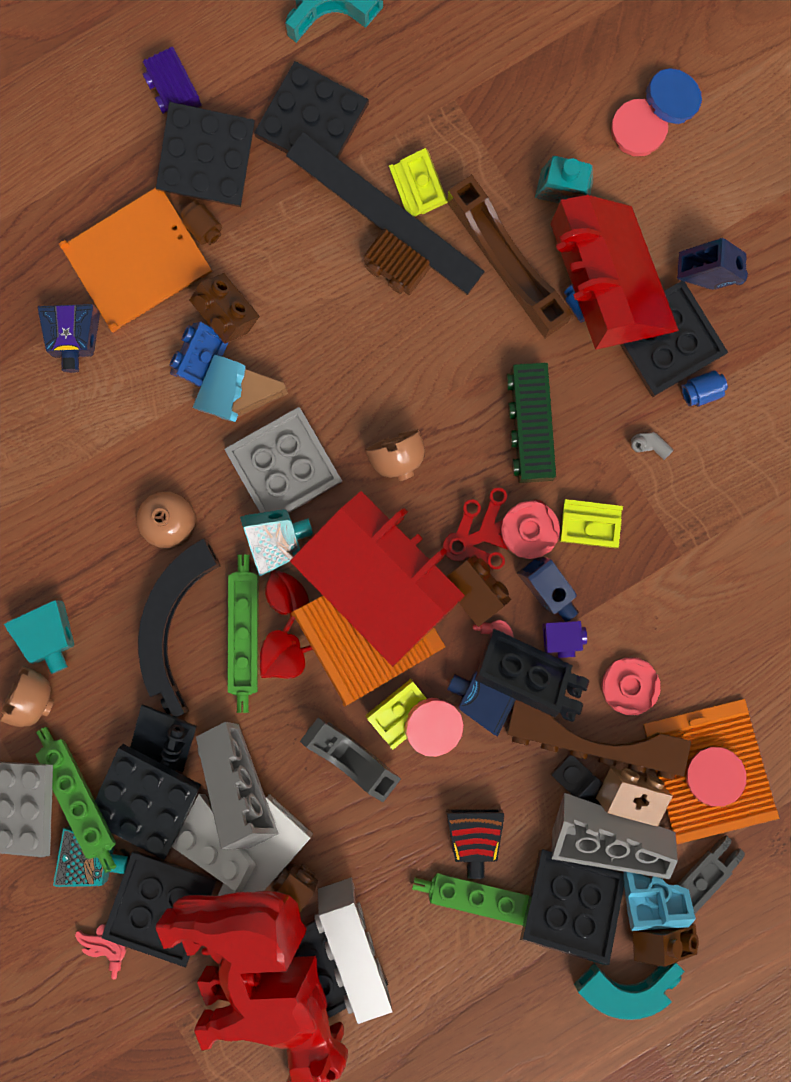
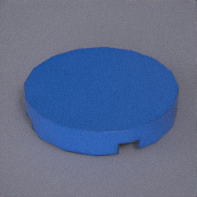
M669 68L659 71L653 76L646 89V99L649 106L652 104V107L655 109L654 113L668 123L681 124L691 119L699 111L702 103L698 84L690 75L681 70Z

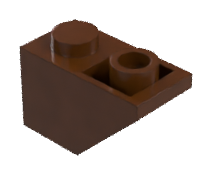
M691 924L689 927L633 931L634 961L666 967L698 954L699 939L696 934V924Z

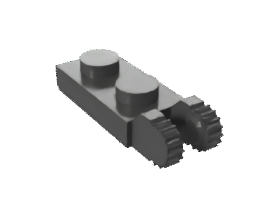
M727 835L720 838L713 845L711 851H707L676 884L689 889L694 914L733 874V869L744 858L745 853L738 848L731 853L724 864L718 860L732 842Z

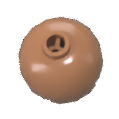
M418 429L398 433L399 436L392 439L387 437L367 448L368 459L381 476L387 478L397 477L398 481L414 476L413 470L421 465L425 457L424 441Z
M157 492L148 496L141 503L137 512V527L141 536L149 544L159 548L173 549L183 545L193 534L196 515L192 505L183 496L174 492Z
M22 666L18 673V676H21L19 682L12 684L1 710L3 715L0 717L1 722L18 727L31 726L42 715L48 716L54 700L49 698L51 692L49 681L37 671Z

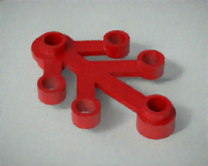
M498 487L491 491L489 495L490 503L480 530L470 535L468 533L473 518L480 513L481 506L474 499L465 502L463 506L464 514L457 532L448 535L443 543V548L448 551L445 555L450 560L462 561L467 557L471 558L473 555H476L478 559H483L493 570H498L504 566L505 558L501 553L493 552L490 554L473 547L484 541L508 550L503 542L502 535H499L501 534L503 520L495 523L500 506L507 499V493L503 488ZM501 492L503 500L500 502L495 501L493 493ZM532 500V501H536V502H538V503H542L543 505H546V504H545L543 501H541V500ZM470 503L477 506V512L474 514L469 513L466 509ZM455 541L461 542L463 544L462 551H454L452 544ZM492 556L500 557L501 564L499 566L491 564Z

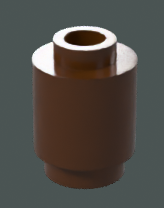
M194 201L183 209L180 215L183 219V224L200 244L208 243L211 245L220 238L222 225L204 204Z

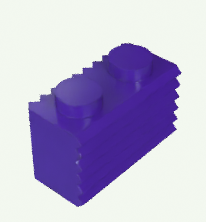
M169 47V49H165L153 57L144 59L143 64L146 72L142 73L150 90L156 88L159 96L155 97V100L162 114L168 112L169 102L196 108L202 106L199 96L173 47Z

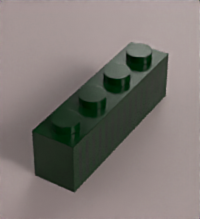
M548 363L516 364L512 366L511 373L506 374L507 391H512L513 402H508L509 419H514L515 430L510 431L511 448L516 447L517 459H512L513 476H518L519 483L553 481L556 478Z

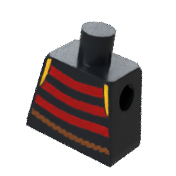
M446 809L455 862H467V878H485V862H495L498 860L504 822L503 810Z

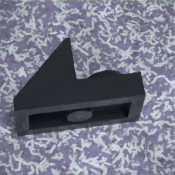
M568 754L550 775L571 795L601 805L596 797L603 783L574 756Z

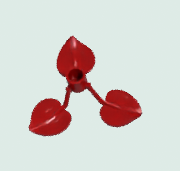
M274 570L270 572L265 586L267 602L276 612L282 615L289 614L290 616L282 631L274 630L264 638L260 652L261 678L292 679L302 674L305 669V656L303 653L313 650L311 645L300 648L299 639L295 635L288 634L295 620L291 613L308 604L309 598L305 588L297 579L285 572Z

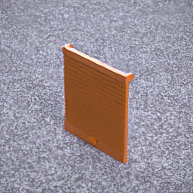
M156 188L70 241L64 240L59 243L60 248L64 251L107 323L108 328L113 333L127 323H130L131 320H135L136 317L159 305L160 302H164L165 299L213 272L165 192L157 191Z
M324 596L291 613L292 617H295L343 701L342 705L344 707L445 648L436 629L433 628L392 667Z
M745 699L643 724L646 738L658 732L690 740L691 746L687 765L689 760L702 749L722 747L733 752L742 761L746 770V786L742 795L734 803L723 807L709 806L698 801L686 784V770L684 776L675 775V780L657 776L665 783L664 786L673 796L666 811L671 829L676 833V844L780 819Z

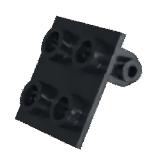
M142 704L130 747L175 771L183 772L197 726Z

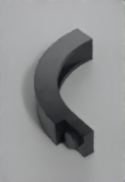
M205 539L200 540L182 552L161 574L149 594L140 621L138 655L144 684L150 697L162 694L163 698L160 701L163 709L168 715L172 714L176 718L189 712L175 683L169 665V629L175 611L189 589L206 574L221 567L209 542Z

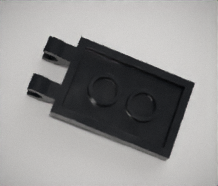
M493 629L489 635L475 681L548 715L556 717L561 713L564 719L574 722L576 714H581L583 703L566 697V689L571 696L580 698L582 690L587 691L589 680L586 677L571 672L573 665L496 629Z

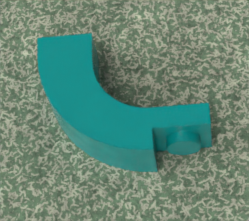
M295 0L297 9L293 8L289 12L285 22L287 35L297 43L316 19L332 12L344 13L366 28L383 8V0Z
M677 962L666 967L658 966L642 982L624 985L610 979L594 963L574 985L578 993L598 1011L618 1019L635 1020L652 1016L672 1003L665 991L676 987L681 981V975L685 971Z

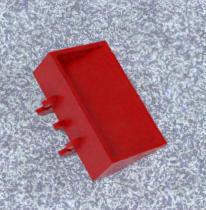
M591 195L561 200L550 224L557 241L556 248L561 252L575 294H573L574 298L580 305L595 350L679 331L632 206Z
M360 491L336 512L290 562L394 667L455 608L465 595L436 567L448 551L442 548L429 560L417 547L423 538L417 534L410 540L397 527L408 513L405 508L389 519Z

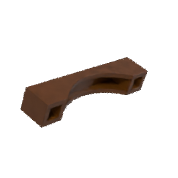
M471 174L449 189L448 205L543 337L547 338L567 324L573 313L557 291L535 271L517 248L500 221L489 197L474 176Z
M515 700L512 706L507 735L513 736L512 742L529 745L531 740L541 743V749L558 752L559 747L569 749V755L587 759L588 754L599 756L598 762L616 766L617 761L628 763V769L645 773L646 768L658 770L657 776L675 780V775L684 776L691 746L690 740L658 732L645 739L630 743L607 744L594 742L575 735L565 729L551 715L518 700Z

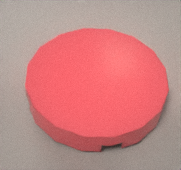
M633 99L624 103L616 111L611 123V136L613 140L619 145L618 148L622 152L631 156H647L651 154V152L663 144L668 133V122L660 119L654 113L655 109L652 107V104L649 106L647 99Z
M536 501L520 502L512 507L503 518L501 527L502 539L508 550L516 556L525 559L541 558L552 551L560 533L559 521L553 510Z
M624 657L614 661L605 670L601 691L606 703L613 710L624 715H640L656 704L660 695V679L648 662L639 658Z
M428 698L417 703L408 713L409 717L404 727L406 738L415 751L425 756L437 757L448 753L456 747L462 737L464 725L461 714L448 701L440 700L439 698Z
M707 747L689 760L686 767V784L698 801L709 806L723 807L734 803L742 795L746 786V770L742 761L733 752L722 747Z

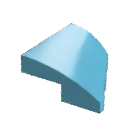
M214 355L193 408L224 420L236 422L238 414L232 411L233 402L241 397V383L246 366L231 359Z
M624 871L625 896L631 931L689 927L696 918L689 889L679 885H669L659 877L652 876V878H649L642 874Z

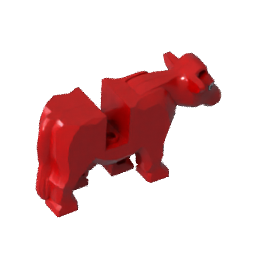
M273 891L237 892L221 896L187 895L179 898L173 904V908L166 909L156 924V931L163 949L173 948L182 942L186 954L189 956L195 955L201 946L207 947L203 948L201 953L203 955H211L212 959L219 964V968L206 966L197 981L206 1006H209L217 1000H223L231 1004L223 1008H216L214 1011L204 1009L194 1029L201 1051L210 1050L217 1040L230 1042L250 1041L287 1049L289 1076L286 1082H330L341 1077L348 1060V1049L341 1043L345 1029L342 1022L329 1026L326 1011L327 1001L318 979L316 956L294 957L307 929L301 922L298 903L290 895Z

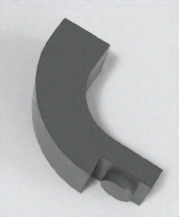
M319 717L300 740L306 748L334 764L354 780L366 793L381 802L386 800L401 780L397 774L358 742Z

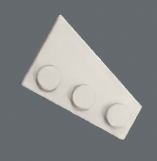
M199 794L172 847L235 892H242L256 864L245 849H221L210 800L205 794Z

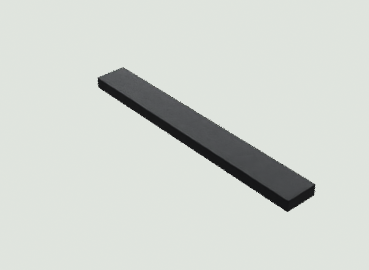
M302 132L287 153L288 159L382 231L387 229L421 256H424L425 259L429 260L430 267L466 295L470 293L485 273L483 269L304 132Z

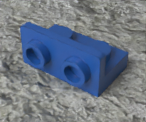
M196 322L192 326L188 325L181 339L184 341L180 352L176 351L169 366L172 367L171 375L180 377L201 388L213 356H223L228 343L224 344L211 327L202 322Z

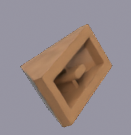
M245 369L244 378L241 383V397L233 402L232 411L238 414L237 417L242 416L287 395L288 391L283 382Z

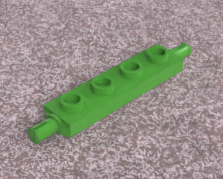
M244 554V566L243 555H237L238 572L228 575V693L237 695L236 713H249V695L258 692L259 575L249 572L250 555Z
M48 727L41 728L36 734L43 748L35 755L40 764H53L52 790L87 859L98 858L104 872H110L111 869L117 867L109 853L116 842L66 742L62 739L54 741Z
M436 873L432 882L414 877L413 882L422 884L424 887L413 884L412 890L429 893L431 904L523 926L529 899L528 895Z

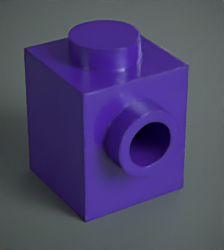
M581 621L542 624L545 653L558 652V658L576 657L575 651H583V645L587 644L586 627H581Z

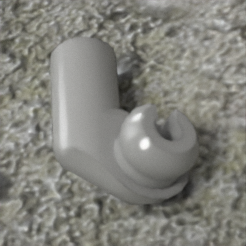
M655 432L639 433L631 439V448L635 452L654 450L663 460L674 451Z

